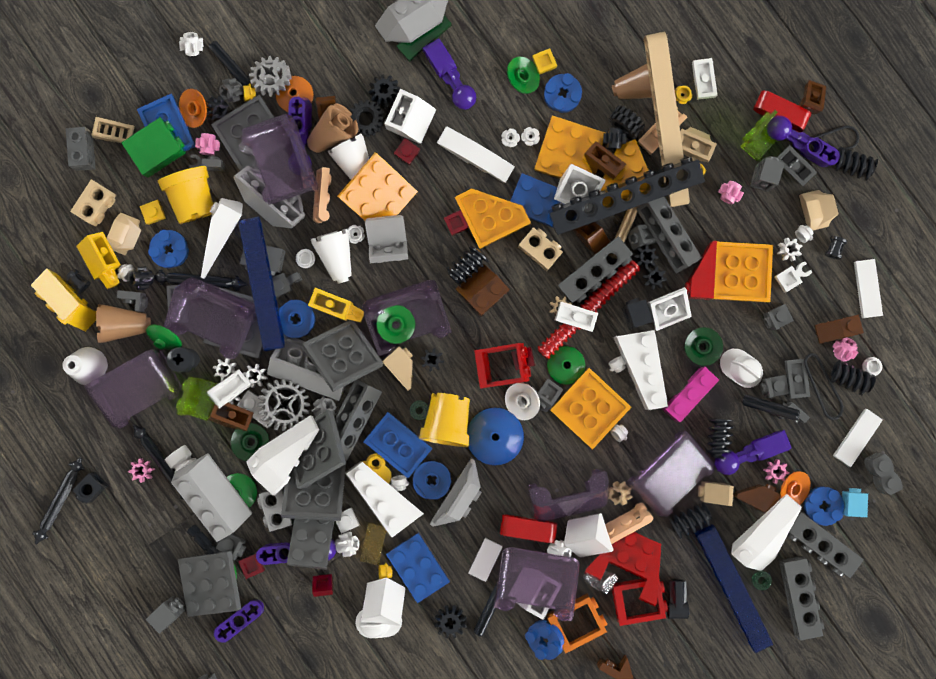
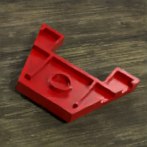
M633 532L611 544L613 551L600 554L586 569L585 574L601 581L608 564L611 563L645 579L646 583L639 599L656 606L661 556L660 543Z

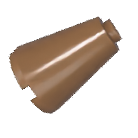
M647 64L615 80V85H612L614 97L618 96L619 99L652 98Z
M337 103L327 107L307 138L309 149L320 153L357 135L358 123L356 120L353 122L350 117L352 113Z
M98 304L96 312V327L100 331V333H97L98 343L146 333V328L151 325V318L147 317L146 313Z

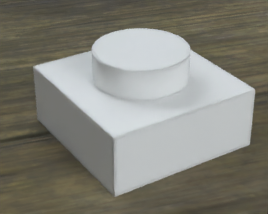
M352 507L342 512L341 521H336L341 534L360 525Z

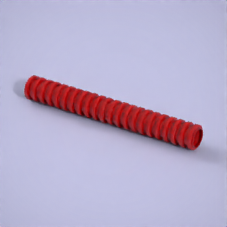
M632 260L624 267H619L617 273L610 277L609 280L606 279V283H602L601 288L598 287L597 292L594 291L592 293L593 296H589V300H585L584 304L580 305V308L597 313V309H601V305H605L606 300L609 301L610 297H613L614 293H617L618 289L623 287V284H627V280L632 279L631 276L636 275L635 272L640 271L638 264ZM565 323L559 325V329H555V333H551V337H547L546 342H542V345L538 346L537 350L546 359H550V355H554V351H558V347H562L563 342L566 343L567 339L571 338V335L575 334L576 330H580V328Z

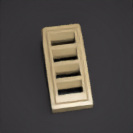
M95 117L92 138L121 143L126 140L123 138L124 129H128L127 138L133 135L135 126ZM101 125H105L103 133H100ZM109 126L113 127L111 135H107ZM117 128H120L119 137H115Z

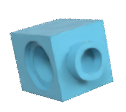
M849 488V491H842L844 501L843 515L867 517L868 494L861 492V489Z

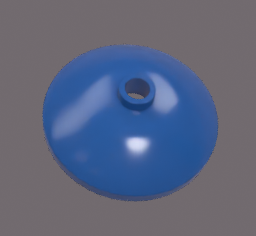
M489 408L479 412L471 420L467 429L471 453L479 461L489 465H502L514 459L520 452L524 441V432L520 421L514 414L502 408ZM494 433H497L499 435V439L497 441H494L492 439V435Z

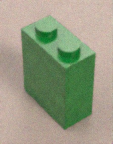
M161 117L121 142L141 174L147 178L186 153L183 149L185 146L184 142L172 132L175 130L168 120L164 121Z

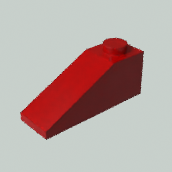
M712 241L708 244L688 282L685 283L688 299H714L717 241Z

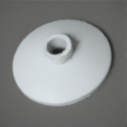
M515 383L508 388L505 394V403L508 411L520 420H529L535 417L540 408L537 392L525 383Z

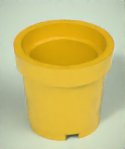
M206 166L179 171L158 180V184L161 190L165 191L179 224L212 215L210 210L213 206V201L207 181L209 175Z
M432 393L424 428H421L419 439L442 445L469 447L467 426L470 399L464 397V400H458V395L437 393L436 395Z

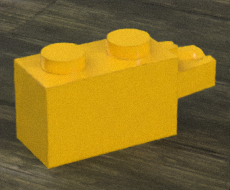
M104 233L87 235L76 247L94 280L100 278L107 289L117 286L120 282L115 270L121 264Z
M318 288L314 289L308 306L345 321L348 319L361 322L365 313L354 306V303Z

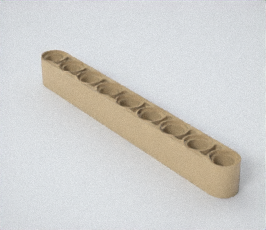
M660 32L645 35L644 45L661 163L663 166L668 163H673V165L680 163V159L684 158L668 40L666 33ZM683 169L677 172V179H681L684 176ZM688 188L666 196L670 207L689 204Z

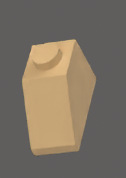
M399 346L382 362L409 391L412 388L413 360L411 357L413 355L406 347L402 349Z
M701 481V485L698 486V497L706 503L732 506L734 486L726 483Z

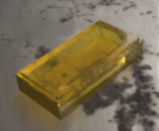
M368 523L360 559L361 562L374 565L380 564L386 530L382 525Z

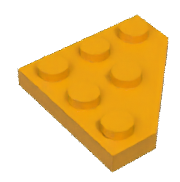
M636 139L622 144L621 149H616L614 155L626 163V165L614 180L606 174L604 175L603 179L606 181L601 191L607 189L606 186L610 184H622L629 177L636 176L638 178L644 176L643 173L648 171ZM647 183L640 185V192L647 190ZM624 190L621 193L622 199H626L629 196V190ZM605 197L602 204L604 206L609 205L611 197Z
M470 189L455 197L479 249L531 224L522 205L475 189Z

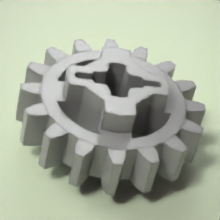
M271 56L268 57V60L262 57L261 63L256 61V67L250 68L252 72L249 74L251 85L255 88L256 92L261 91L263 96L266 92L269 93L270 97H272L274 92L280 95L279 90L286 91L285 85L290 86L289 80L292 79L290 68L286 66L284 60L280 62L279 57H276L275 60H272Z

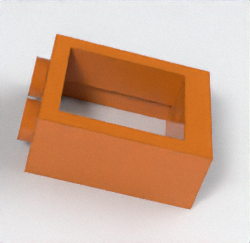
M588 594L546 614L550 624L557 626L564 637L562 648L565 654L607 633L605 626L608 624L603 614L598 615L596 609L599 606L595 598H590ZM588 604L599 628L569 643L558 618Z

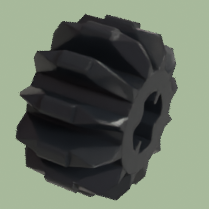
M382 74L381 80L375 77V83L369 84L371 90L368 93L372 96L371 101H377L379 107L384 103L385 108H388V102L392 105L394 104V99H396L401 88L397 86V80L392 81L391 75L385 79L384 74ZM385 88V90H388V93L384 94L381 90Z
M445 605V612L439 609L438 613L440 615H435L434 618L438 621L434 624L435 628H440L438 634L441 635L443 632H446L445 638L449 637V633H452L453 638H456V632L462 635L463 631L461 628H466L467 626L463 622L467 619L466 615L460 616L463 610L459 609L456 612V605L452 606V610H449V606ZM448 618H452V621L455 620L453 625H449V622L448 624L446 623Z

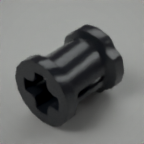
M831 236V242L828 251L825 252V256L841 260V253L844 245L847 244V240Z
M77 269L69 272L64 278L66 283H69L76 289L75 292L77 294L83 293L91 284L89 280H85L79 274Z

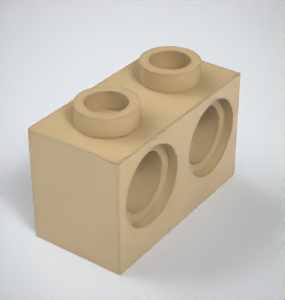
M91 179L70 212L89 224L97 226V224L103 221L106 210L114 204L116 194ZM100 192H103V198L101 200H98V194ZM93 208L92 215L87 216V211Z
M533 227L519 244L518 248L545 271H548L563 253L560 250L562 247L554 240L552 242L546 238L547 234L540 228L536 230ZM530 238H537L539 245L536 247L529 244ZM551 250L554 253V257L552 259L545 258L544 251Z

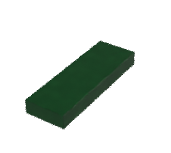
M444 15L443 21L411 43H399L397 49L410 62L423 51V47L436 40L450 28L452 23Z

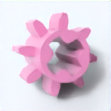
M203 133L200 138H196L195 147L200 149V154L213 156L215 151H219L220 142L215 140V135Z
M734 181L722 184L718 193L722 194L720 199L728 204L740 201L744 192L740 191L742 186Z
M842 338L840 341L836 340L833 345L834 356L841 361L854 359L858 354V351H856L858 348L857 344L850 338Z
M140 458L138 463L131 462L133 467L128 472L132 473V480L139 478L140 483L145 482V477L151 479L152 475L150 473L155 470V468H151L149 465L151 461L144 462L143 458ZM139 467H143V474H140L141 469Z
M775 459L774 464L768 461L767 464L769 466L767 469H763V471L767 472L765 478L768 480L773 478L772 481L775 484L778 483V479L785 481V475L789 474L785 469L787 464L783 463L780 465V460ZM778 469L779 473L774 474L773 470Z

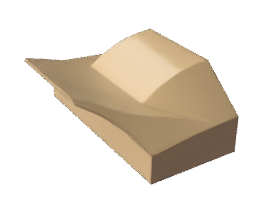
M695 128L681 129L683 154L699 159V161L709 162L717 143L711 141L709 134Z
M817 190L799 195L806 224L812 231L829 227L830 222L839 214L833 194H826Z
M120 212L107 236L113 251L126 256L128 250L134 249L141 232L139 228L140 220Z

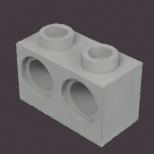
M284 487L275 495L277 499L275 505L268 502L269 495H272L269 491L259 494L257 499L258 505L264 511L263 522L265 527L269 528V532L294 524V519L282 518L281 523H276L273 519L274 514L281 515Z

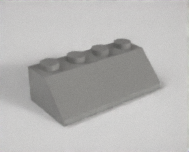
M283 335L270 357L267 375L281 380L285 379L286 382L292 380L294 385L299 384L300 387L339 401L346 385L332 392L302 348L304 341Z
M208 453L175 472L171 481L172 485L216 542L234 533L252 514V511Z

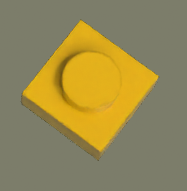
M550 48L532 55L539 75L557 68Z
M159 200L140 206L147 225L166 219Z

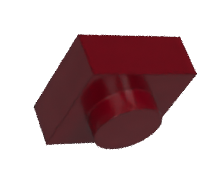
M404 138L394 152V155L410 166L420 152V148Z
M461 210L444 218L452 236L469 228Z
M527 347V366H536L532 349ZM516 350L511 353L515 369L520 370Z
M256 553L238 561L246 579L265 571L263 564L257 561Z
M332 574L313 576V597L333 595Z

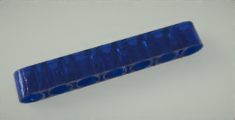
M259 216L239 220V229L264 351L285 348L261 220Z
M711 524L710 527L707 526L703 530L697 531L695 533L696 538L752 650L756 654L772 646L773 642L715 526Z

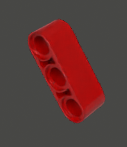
M761 91L753 108L756 113L769 119L776 116L787 117L791 121L792 129L797 132L804 131L812 114L809 110L769 91Z
M503 514L500 534L527 540L555 543L558 523Z

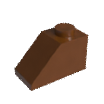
M596 222L573 229V232L583 244L595 255L610 243L604 230Z
M859 314L814 325L819 343L864 333Z
M214 403L207 420L225 427L247 431L254 413L230 403H226L221 408H218Z
M758 484L733 492L735 498L763 513L772 508L781 497L776 492L777 488L769 484L765 486Z

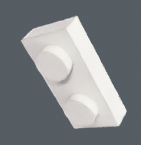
M712 58L694 60L692 68L697 100L716 97L717 88Z
M560 302L555 320L593 332L598 313Z
M248 390L237 406L253 412V418L266 428H269L267 423L270 420L268 418L265 421L261 420L266 416L265 413L258 414V411L262 410L263 407H257V403L263 401L259 400L257 395ZM268 404V408L271 411L273 407Z

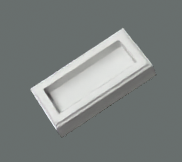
M238 369L207 391V394L217 407L221 408L249 388L251 383Z
M485 538L468 574L486 582L502 549V545Z

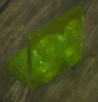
M776 110L771 114L767 112L742 138L744 143L740 147L756 161L776 142L767 133V124L778 113Z
M188 377V380H185L182 386L183 396L176 405L177 415H190L207 421L214 404L207 391L219 383L199 377Z

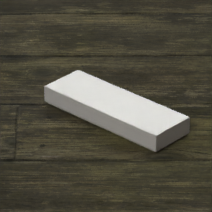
M875 259L854 262L861 317L883 316Z
M864 409L833 456L848 467H851L882 422V419L868 409Z

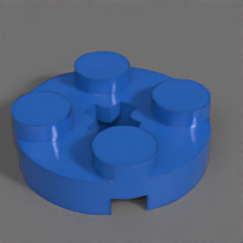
M571 74L555 75L545 86L544 100L547 106L552 110L559 111V113H567L574 110L581 100V85ZM560 89L568 92L566 93V98L558 95Z
M161 230L152 238L148 253L157 265L164 268H174L185 262L189 254V248L185 237L173 230ZM172 244L173 252L166 254L165 247Z
M290 300L278 309L276 323L284 335L291 338H302L309 335L313 329L315 314L307 303L301 300ZM295 314H298V317L301 318V321L297 322V324L294 325V321L291 320V317H294Z
M427 461L417 467L413 476V487L418 495L425 499H439L448 492L451 476L444 464L437 461ZM429 475L437 477L435 485L427 483Z
M820 486L812 489L804 500V511L806 516L815 523L828 526L842 519L844 501L838 491ZM822 501L828 504L826 511L819 507L823 504Z
M546 620L536 621L525 634L530 648L539 660L554 659L563 651L564 637L561 631L554 624L546 623Z

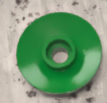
M515 57L509 62L507 76L511 85L517 91L524 94L534 92L540 83V75L535 64L526 57Z
M399 305L389 306L379 314L377 330L385 341L393 344L403 343L412 336L415 330V319L407 308ZM398 322L399 328H393L392 323Z
M155 324L149 325L146 328V334L157 348L172 350L182 347L179 337L169 329Z
M560 347L548 359V372L552 379L560 384L575 383L585 371L584 357L573 347ZM564 362L570 363L569 369L564 368Z
M242 473L227 476L226 478L235 490L240 492L239 495L250 508L257 498V487L253 479Z

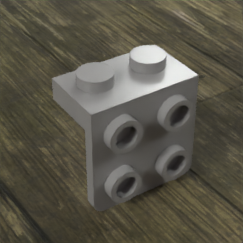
M402 215L367 218L365 220L370 263L408 259L404 217Z

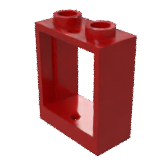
M524 343L474 350L480 389L529 381L531 370L527 366L526 358H528V351L526 346L524 347ZM517 349L521 378L492 382L488 354Z
M641 578L611 583L618 624L623 626L666 618L665 612H668L666 600H663L662 593L665 592L663 581L659 579L658 612L626 617L622 590L644 587L646 580Z

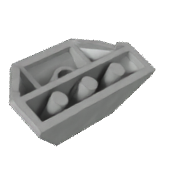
M398 0L387 7L375 27L385 42L411 43L443 21L448 0Z
M246 166L234 176L243 200L272 226L293 228L305 217L301 197L273 173Z
M472 457L431 520V526L460 521L462 516L466 518L471 510L469 505L472 500L476 502L482 493L479 491L481 486L475 459Z

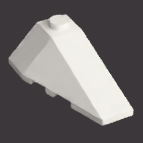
M221 198L219 203L215 202L210 210L212 217L201 273L203 279L206 277L242 215L243 204L240 202Z
M308 416L293 426V428L291 427L259 448L247 461L251 475L272 495L275 496L288 483L291 478L289 476L294 466H298L300 463L298 459L303 450L309 448L318 433L319 428L313 416Z
M786 494L732 544L731 554L744 566L762 571L776 558L802 507Z

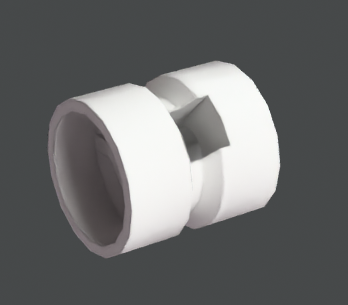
M184 445L171 453L165 461L171 469L175 468L176 472L197 459L191 458V451Z

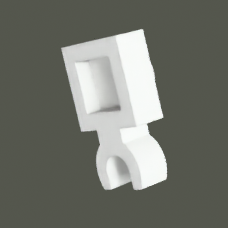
M806 262L798 264L796 270L791 266L775 276L784 293L801 284L802 280L800 277H806L812 273L811 270L806 273L802 271V267L807 264Z

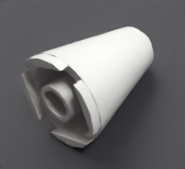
M362 134L328 151L329 155L351 180L369 160Z
M348 229L318 236V241H316V238H312L311 243L332 280H337L338 283L349 281L348 277L352 275Z
M92 347L81 348L63 361L64 371L82 385L97 384L104 378L108 368L107 359L104 354Z

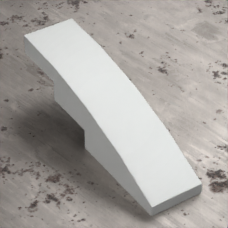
M445 127L437 141V144L466 163L474 165L484 173L492 175L502 183H506L515 167L449 127Z

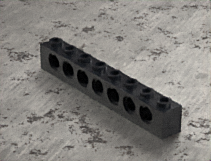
M687 156L680 159V163L674 165L673 163L663 165L662 169L658 171L654 169L648 170L643 173L644 176L638 178L632 176L625 179V182L622 184L613 183L606 186L607 189L599 191L597 189L589 192V196L583 198L577 196L570 199V202L567 204L558 203L551 206L552 209L548 210L555 233L559 235L705 182L699 159ZM683 169L684 176L681 179H677V172ZM662 176H665V177H666V182H665V184L662 185V186H659V185H658V180H659V178L662 177ZM647 183V190L640 192V185ZM624 190H629V196L626 199H622L621 193ZM610 196V204L604 206L602 204L603 199ZM592 203L593 209L590 212H584V206ZM568 210L575 211V215L571 219H567L565 216Z

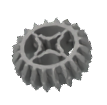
M285 379L281 380V385L278 380H274V387L271 383H268L267 388L269 391L263 388L261 392L265 396H258V399L263 401L257 403V407H263L262 410L258 411V414L265 413L266 416L261 420L265 421L268 418L270 420L267 423L268 427L275 423L274 430H277L279 425H281L282 431L286 430V425H288L289 429L293 428V423L296 425L299 423V420L305 419V416L302 414L309 413L307 409H304V407L310 406V403L304 402L309 396H302L305 389L303 388L299 391L297 389L299 384L293 387L292 380L288 382V385H286ZM277 390H287L293 393V395L284 397ZM272 394L274 396L273 399L275 400L276 405L270 411L268 408V400L270 395ZM289 399H291V401L288 402L286 405L287 409L280 408L276 410L281 404L280 400H282L283 402H287ZM297 399L299 407L295 415L292 409V402ZM282 412L290 420H280L274 417V415Z

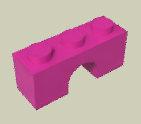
M700 367L688 380V384L677 395H674L667 403L668 407H663L662 410L675 422L680 423L719 379L706 367Z

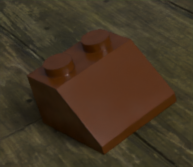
M483 264V268H478L477 273L473 272V277H468L466 283L463 282L460 284L461 287L458 286L456 288V291L480 317L510 290L485 264Z

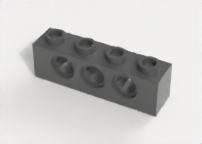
M665 197L642 204L636 208L676 274L702 258Z
M618 236L558 286L572 303L575 301L580 303L587 297L585 293L588 290L594 291L602 285L600 281L604 277L609 279L617 273L615 269L620 264L624 267L632 261L630 256L633 253ZM615 254L617 262L614 265L608 264L606 261L607 255ZM594 266H600L602 268L601 276L594 277L591 274V269ZM579 278L586 279V288L579 289L576 286V281Z
M358 379L354 381L335 418L346 461L382 393L380 390Z
M799 512L787 537L794 542L797 540L803 544L801 548L810 554L814 552L818 555L816 559L824 565L830 564L834 567L832 571L841 578L843 576L851 578L864 559L805 514ZM808 529L809 536L803 538L804 530ZM821 541H824V548L822 550H819V543ZM840 553V559L835 562V554Z
M803 556L779 560L794 636L800 641L823 636L824 623L819 618L818 610H820V604L818 599H815L814 591H816V585L814 580L811 579L810 572H812L810 561ZM798 574H801V581L796 583L795 577ZM802 593H805V594H806L805 600L802 601V602H800V601H799L800 595H801ZM809 612L810 618L804 621V614Z

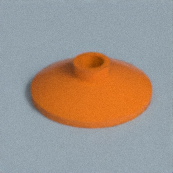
M291 76L292 79L289 80L290 86L285 85L286 91L279 90L280 95L276 94L277 103L284 111L288 112L289 101L293 97L308 98L312 103L313 89L306 79L299 76ZM292 90L297 91L296 95L294 96L290 95V92Z
M185 90L179 100V109L187 126L197 128L205 121L207 114L206 102L198 90Z
M802 471L790 474L782 484L780 499L787 494L801 505L810 491L809 476Z

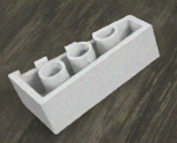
M655 330L614 337L624 361H626L628 372L645 410L668 407Z
M360 461L345 472L391 537L424 514L363 462Z

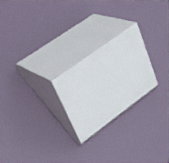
M570 164L559 181L554 199L567 204L574 197L581 196L583 198L589 196L588 193L593 190L599 189L601 191L606 180ZM586 204L584 212H590L593 204Z
M685 287L647 303L656 331L691 317L687 289Z
M601 513L568 520L564 545L571 549L578 557L613 551Z
M388 578L368 582L361 621L400 626L405 587Z

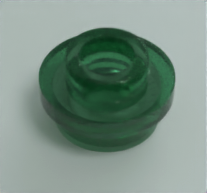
M416 401L410 407V414L416 420L425 419L429 407L423 401ZM417 407L423 408L422 414L416 413Z
M757 571L752 576V584L756 589L763 591L771 586L772 579L767 572ZM763 577L764 582L760 584L758 579Z

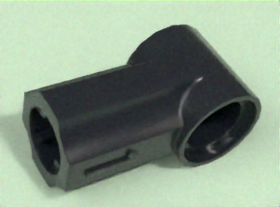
M669 580L668 619L689 618L686 580Z

